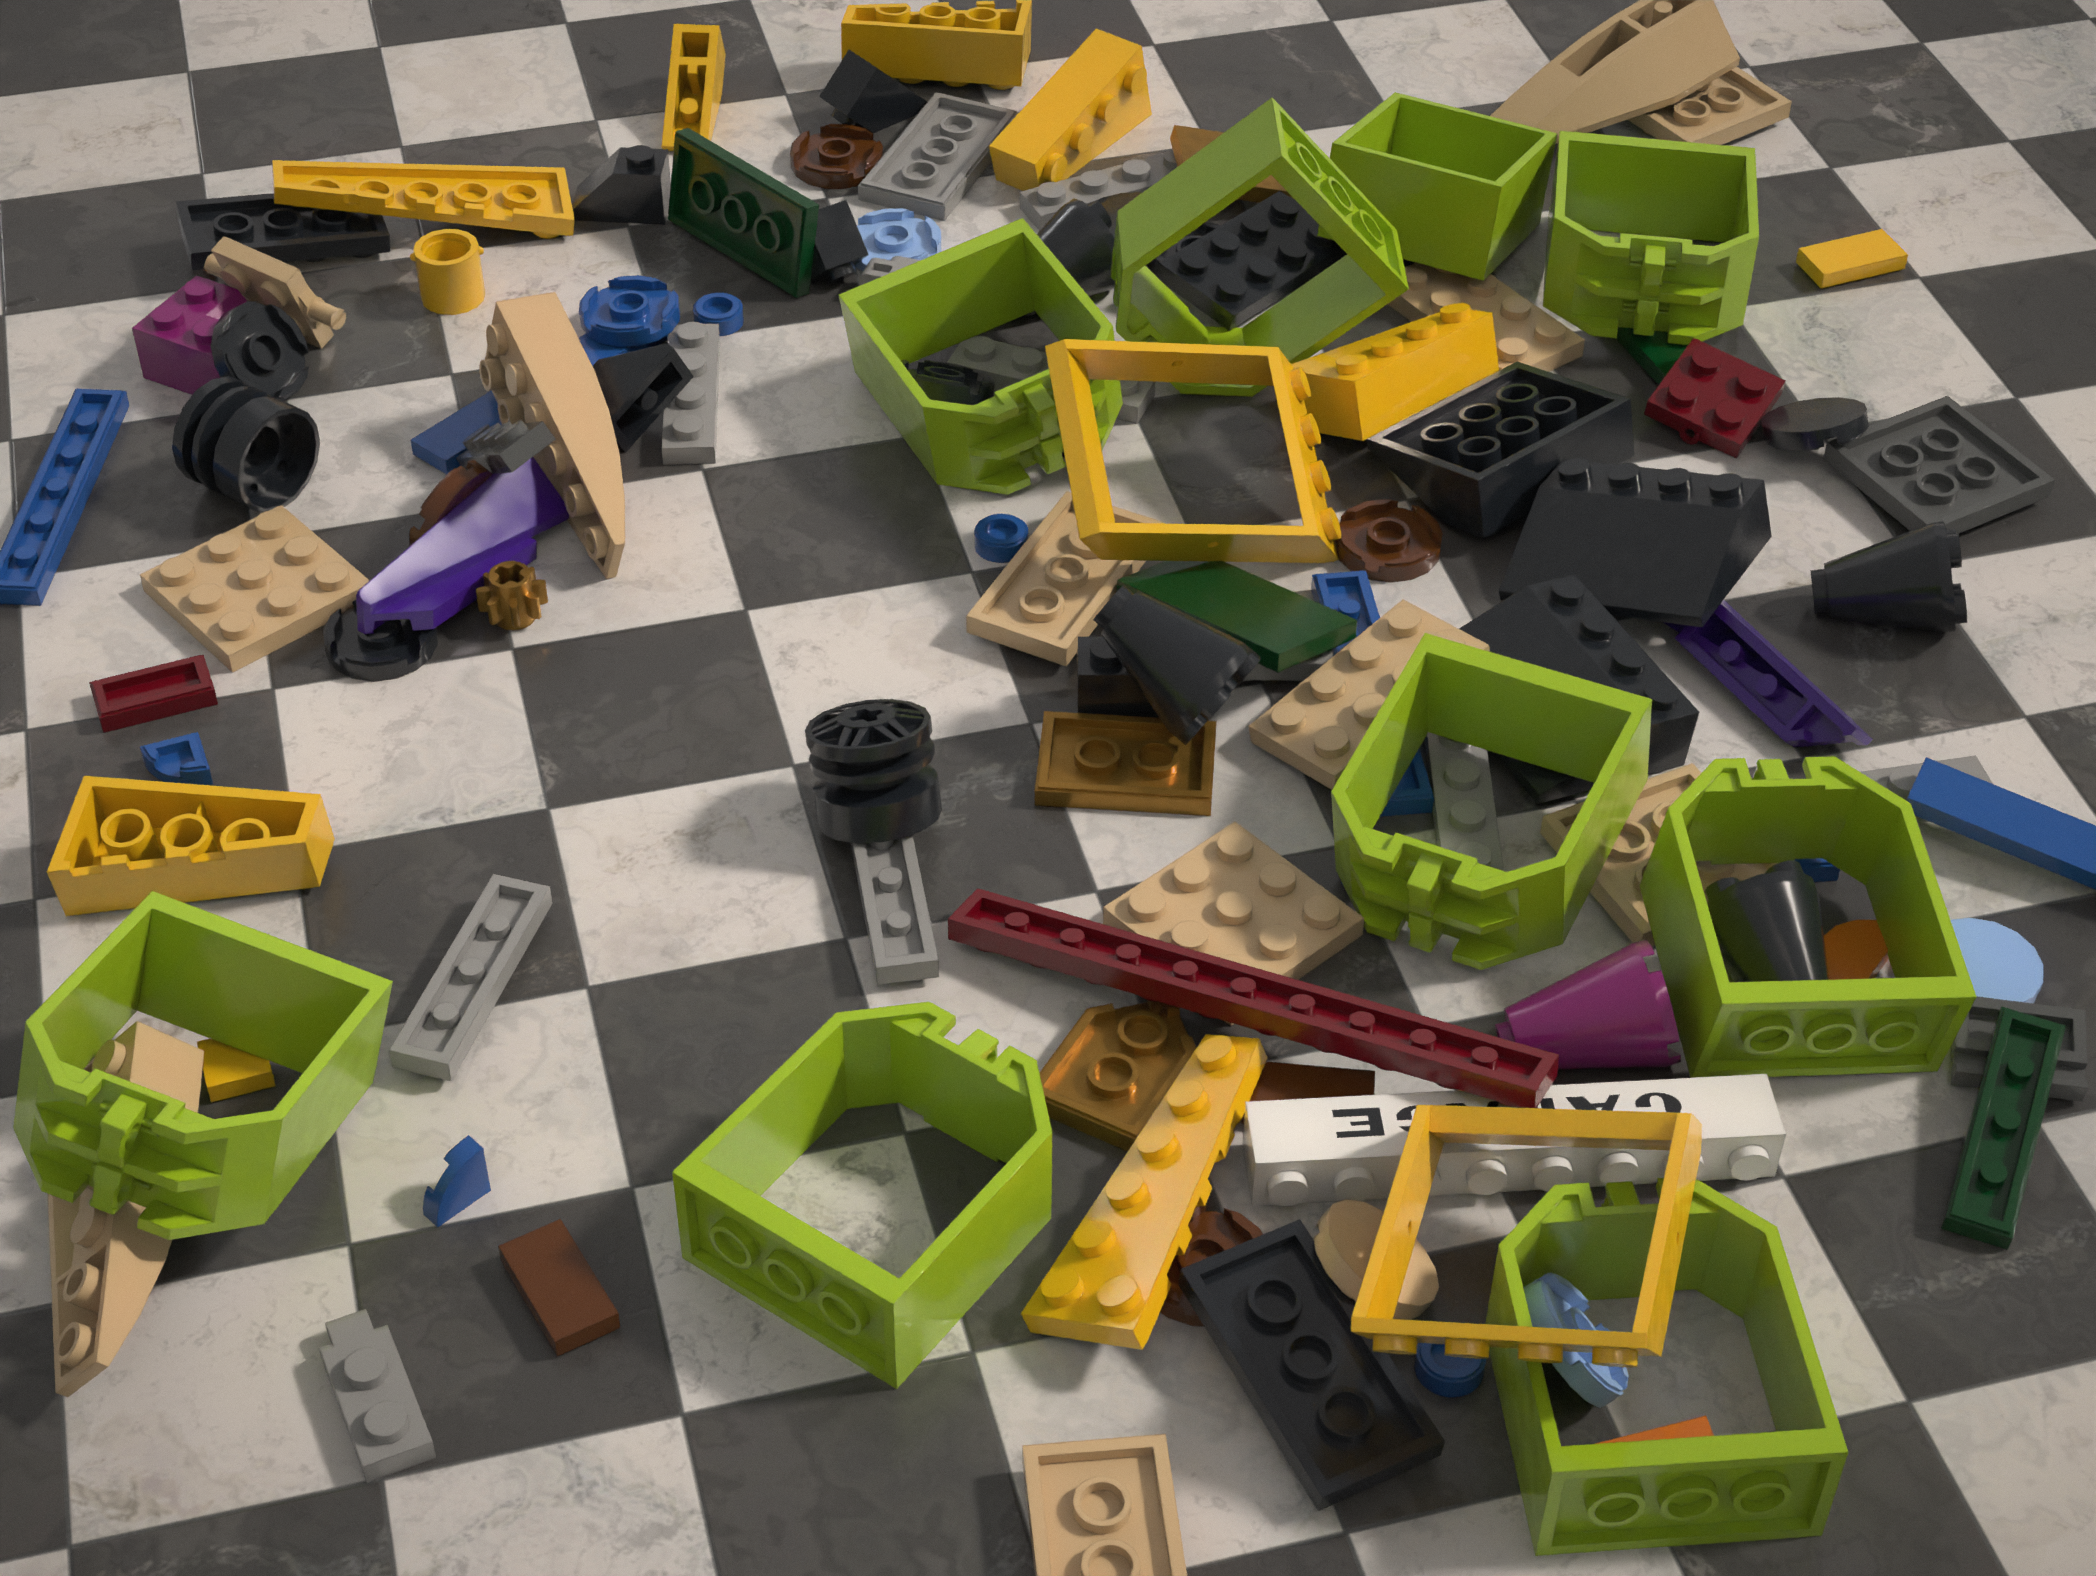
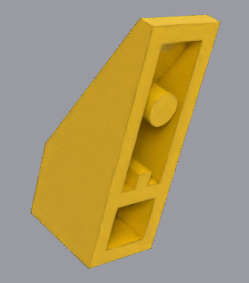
M673 25L662 149L674 151L675 131L686 128L693 130L710 141L712 140L722 96L726 57L719 25Z

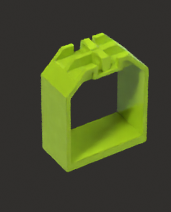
M1273 97L1117 211L1111 278L1115 281L1113 303L1117 307L1116 332L1125 341L1279 347L1288 361L1293 364L1310 358L1409 290L1398 233L1395 227ZM1272 175L1347 255L1242 328L1235 327L1229 331L1225 327L1204 326L1189 312L1188 307L1145 265ZM1169 382L1181 394L1253 397L1267 387L1264 385Z
M1560 131L1548 214L1542 306L1589 335L1617 338L1618 327L1633 328V333L1637 335L1653 336L1654 330L1667 332V343L1689 345L1693 338L1703 342L1742 326L1759 240L1755 148ZM1590 230L1620 233V238L1599 236ZM1690 239L1724 243L1716 246L1694 245Z
M1023 218L839 294L855 373L938 485L1008 495L1031 485L1030 477L1024 470L1025 468L1038 464L1047 474H1050L1065 467L1062 457L1064 450L1049 369L994 392L995 396L975 405H965L930 400L901 362V360H907L909 364L1033 311L1039 315L1059 341L1063 339L1115 341L1111 322ZM1089 379L1101 449L1103 450L1123 405L1120 380Z
M1424 633L1331 791L1336 872L1356 912L1364 917L1366 932L1395 941L1405 922H1408V928H1410L1409 946L1429 953L1432 952L1442 934L1457 938L1459 941L1452 952V961L1479 970L1562 945L1648 780L1652 699ZM1428 732L1594 783L1557 855L1553 858L1508 872L1480 864L1477 858L1396 832L1394 836L1374 830L1373 827Z
M1835 756L1805 757L1802 767L1806 779H1789L1781 759H1759L1756 763L1757 768L1753 778L1750 776L1745 758L1714 759L1668 808L1639 885L1672 1004L1690 1078L1752 1074L1782 1077L1938 1072L1977 996L1911 803ZM1823 858L1866 886L1878 926L1888 948L1887 955L1895 978L1729 982L1695 861H1710L1711 865L1780 863L1788 860L1794 861L1795 859Z
M152 891L25 1023L13 1129L40 1190L73 1203L89 1185L94 1187L89 1205L112 1215L127 1201L146 1207L138 1217L137 1228L167 1240L265 1224L373 1083L393 981ZM139 1011L303 1074L272 1111L212 1119L186 1109V1103L99 1069L95 1068L92 1072L84 1070V1068L95 1058L100 1047L106 1041L112 1039L128 1020Z
M931 1002L836 1012L672 1172L683 1259L895 1389H898L1051 1220L1052 1128L1037 1060L1010 1045L997 1057L998 1039L980 1029L975 1030L959 1045L944 1038V1036L956 1025V1016ZM900 1103L922 1115L925 1122L996 1162L1001 1160L1006 1163L900 1278H897L761 1197L847 1109Z
M1657 1178L1656 1182L1659 1200L1664 1178ZM1697 1179L1695 1181L1674 1291L1697 1290L1743 1319L1776 1432L1561 1446L1541 1362L1518 1360V1349L1490 1347V1358L1535 1556L1822 1536L1848 1455V1449L1778 1228ZM1632 1181L1606 1183L1605 1200L1601 1207H1595L1589 1183L1554 1185L1498 1246L1485 1324L1533 1327L1523 1288L1547 1273L1557 1274L1567 1279L1587 1300L1639 1297L1659 1203L1640 1204Z

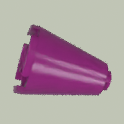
M1647 939L1631 943L1504 1008L1506 1021L1495 1024L1496 1034L1499 1038L1559 1054L1558 1070L1668 1067L1681 1062V1055L1671 1048L1667 1049L1668 1044L1679 1042L1678 1030L1662 971L1649 973L1647 964L1643 960V957L1655 954Z

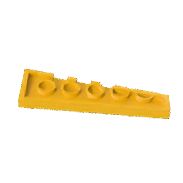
M272 160L274 204L529 231L545 239L556 238L559 235L573 236L575 219L565 168Z
M1205 1034L1021 1312L1031 1333L1143 1350L1171 1287L1167 1273L1175 1255L1185 1254L1192 1238L1188 1224L1196 1206L1206 1205L1211 1193L1212 1186L1208 1177L1214 1163L1225 1159L1235 1136V1127L1242 1120L1245 1113V1103L1250 1101L1268 1057L1259 1038Z

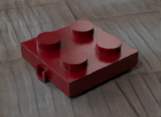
M1693 338L1648 399L1644 415L1679 431L1680 438L1687 444H1696L1700 441L1737 459L1761 425L1763 416L1773 408L1782 395L1786 380ZM1689 429L1695 432L1694 437L1687 435Z

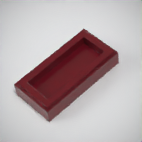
M197 655L89 682L103 733L218 705L204 655Z

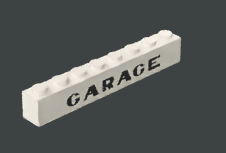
M1767 1074L1551 1085L1537 1107L1542 1109L1692 1113L1702 1124L1701 1155L1696 1179L1699 1181L1726 1179L1747 1181L1762 1177H1775L1786 1136ZM1461 1090L1246 1102L1242 1146L1252 1206H1292L1298 1203L1332 1202L1345 1199L1363 1201L1388 1198L1417 1105L1508 1106ZM1444 1143L1428 1197L1457 1194L1490 1195L1497 1192L1529 1190L1549 1191L1554 1185L1589 1183L1590 1187L1605 1186L1608 1182L1632 1181L1633 1185L1654 1184L1657 1182V1178H1664L1669 1150Z

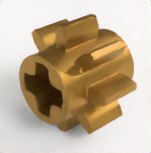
M505 561L492 567L489 573L485 572L483 574L484 586L476 589L479 612H488L491 625L497 624L506 630H520L530 626L535 619L542 617L540 605L548 603L546 581L542 579L536 580L534 567L528 568L525 564L517 561Z

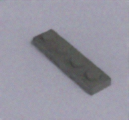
M521 419L514 424L508 421L503 425L496 423L491 427L486 424L462 442L467 450L459 455L456 460L466 470H468L466 468L467 461L475 460L492 474L512 473L556 440V438L543 421L524 423Z

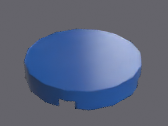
M640 275L616 277L608 281L609 287L598 291V287L594 286L589 289L579 303V316L583 331L589 338L610 346H641L658 341L671 333L680 322L678 294L674 289L672 292L668 291L666 283L652 277Z

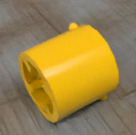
M442 229L422 236L415 243L414 253L410 254V259L415 261L420 297L425 308L442 315H456L469 312L477 308L484 301L485 287L480 255L484 253V249L479 246L476 237L469 232L459 229Z

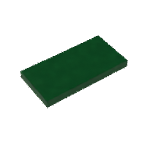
M686 128L675 131L668 220L792 296L798 298L809 294L819 204L693 130Z
M1163 561L1117 580V591L1123 585L1132 591L1133 594L1139 590L1245 643L1262 658L1258 664L1277 673L1356 638V619L1224 561Z

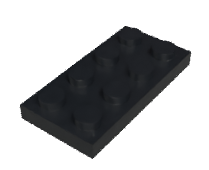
M1279 191L1160 261L1155 276L1168 288L1230 331L1307 283L1343 258L1347 253L1334 240L1317 236L1319 224L1295 199Z
M274 193L176 201L177 220L192 270H205L204 264L207 257L212 254V248L223 236L282 262L300 260L319 262L326 258L344 256L365 258L377 253L390 252V234L383 215L274 204Z
M1300 1219L1180 1270L1179 1287L1318 1511L1441 1456L1445 1440L1389 1354L1372 1351L1373 1340L1351 1332V1317L1355 1302L1352 1298L1345 1295L1325 1272L1316 1254L1314 1240Z

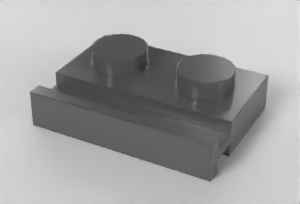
M1977 996L1951 1045V1061H1953L1951 1085L1971 1088L1979 1087L1995 1022L2002 1006L2066 1026L2048 1097L2082 1102L2088 1090V1080L2085 1078V1068L2088 1064L2086 1010Z

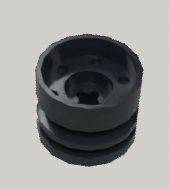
M229 376L212 379L194 392L181 410L174 427L172 443L176 466L186 478L203 484L211 490L223 493L227 498L260 513L270 511L280 505L286 507L300 495L314 472L320 448L318 427L308 412L283 400L269 396L266 392Z
M895 699L864 700L826 710L809 721L805 729L806 744L811 752L809 766L814 776L818 777L813 787L817 823L823 834L835 840L851 843H881L906 838L921 832L939 819L942 804L938 774L933 765L929 764L935 754L934 743L930 738L932 722L931 716L925 707L910 701Z

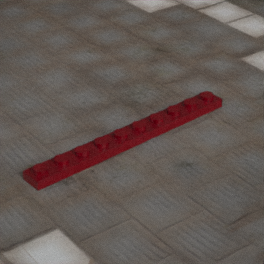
M979 888L948 918V939L975 947L979 951L1000 954L1027 962L1037 968H1047L1078 977L1091 984L1105 985L1139 995L1148 1001L1166 1003L1196 1012L1206 1018H1217L1254 1029L1264 1035L1278 1036L1312 1046L1321 1052L1335 1053L1373 1064L1382 1070L1396 1071L1434 1082L1443 1088L1468 1092L1495 1100L1504 1106L1537 1108L1557 1077L1559 1054Z

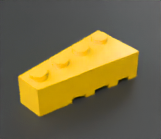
M1016 0V9H995L994 1H976V7L968 10H955L949 5V2H932L930 5L923 6L918 12H911V7L907 3L848 5L841 22L842 60L848 50H851L890 77L898 78L901 82L909 84L933 80L943 81L944 84L953 87H961L969 83L988 84L989 87L997 90H1007L1014 86L1021 87L1031 51L1032 0Z
M1096 28L989 145L996 180L1024 191L1039 187L1046 182H1058L1068 179L1151 116L1147 71L1145 69L1142 46Z
M1466 303L1446 305L1438 313L1291 364L1294 369L1299 367L1303 369L1310 386L1311 397L1304 399L1307 414L1311 413L1313 415L1319 432L1322 434L1364 441L1499 371L1492 312L1471 310L1470 305Z
M84 776L47 869V874L65 916L134 909L152 891L186 903L320 887L335 838L321 794Z

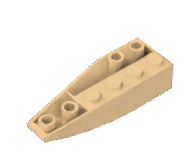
M1639 0L1582 36L1551 60L1490 116L1558 133L1557 144L1560 131L1589 133L1675 104L1739 66L1740 57L1713 0Z
M556 292L496 301L492 324L486 328L488 345L485 360H481L479 365L482 384L485 390L492 391L498 403V413L502 425L508 421L514 424L521 419L524 423L543 421L556 438V440L533 457L564 500L569 514L567 521L586 548L589 557L594 560L606 579L614 578L617 576L625 546V495L620 454L614 428L594 368Z
M136 1021L115 1040L110 1039L106 1041L98 1050L95 1058L84 1068V1070L89 1072L96 1068L186 1103V1109L198 1113L204 1051L139 1021ZM89 1185L73 1203L48 1194L55 1393L66 1397L72 1395L109 1367L139 1318L162 1270L172 1240L164 1239L137 1228L138 1217L146 1207L127 1201L114 1215L91 1207L89 1201L93 1196L94 1187Z

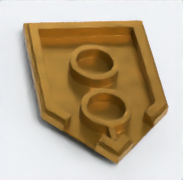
M1148 1000L1145 1003L1116 1009L1113 1003L1087 1008L1040 1071L1049 1118L1128 1151L1196 1049L1192 1036L1189 1037L1181 1020L1180 1008Z

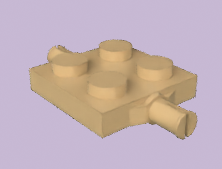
M225 236L212 248V254L205 261L204 268L208 274L222 278L227 285L238 289L247 301H258L257 303L265 306L272 304L281 308L297 323L306 342L320 349L334 336L331 328L338 330L345 323L346 313L344 310L325 303L322 298L316 296L307 285L300 270L294 266Z

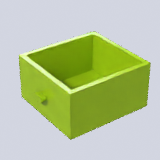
M1395 92L1332 142L1330 159L1395 227L1403 259L1484 281L1540 224L1558 133ZM1319 225L1317 236L1333 240Z

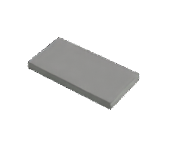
M934 93L858 185V200L890 208L908 209L914 211L915 214L945 221L992 161L989 145L1019 112L942 93Z

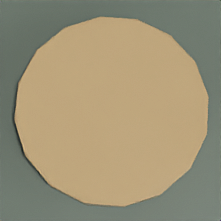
M1345 1199L1332 1204L1318 1220L1315 1228L1318 1227L1319 1233L1314 1237L1316 1254L1325 1272L1345 1295L1356 1301L1384 1211L1366 1202ZM1417 1239L1393 1319L1411 1320L1420 1316L1434 1301L1439 1289L1436 1268L1425 1248Z

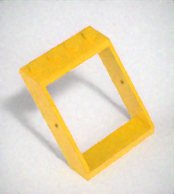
M1063 339L1045 346L1079 538L1100 560L1328 563L1339 560L1335 540L1341 538V528L1333 508L1327 507L1325 492L1331 491L1330 478L1323 461H1317L1314 447L1321 444L1320 432L1311 413L1307 414L1304 399L1311 397L1310 386L1301 367L1294 369L1279 347ZM1089 379L1274 386L1303 526L1115 523Z
M1417 1105L1352 1313L1351 1332L1373 1340L1372 1351L1391 1354H1417V1343L1445 1344L1444 1355L1474 1359H1488L1490 1347L1518 1349V1360L1541 1363H1563V1351L1592 1353V1364L1610 1367H1637L1638 1356L1662 1357L1701 1155V1122L1692 1113ZM1444 1143L1669 1150L1632 1332L1393 1319Z

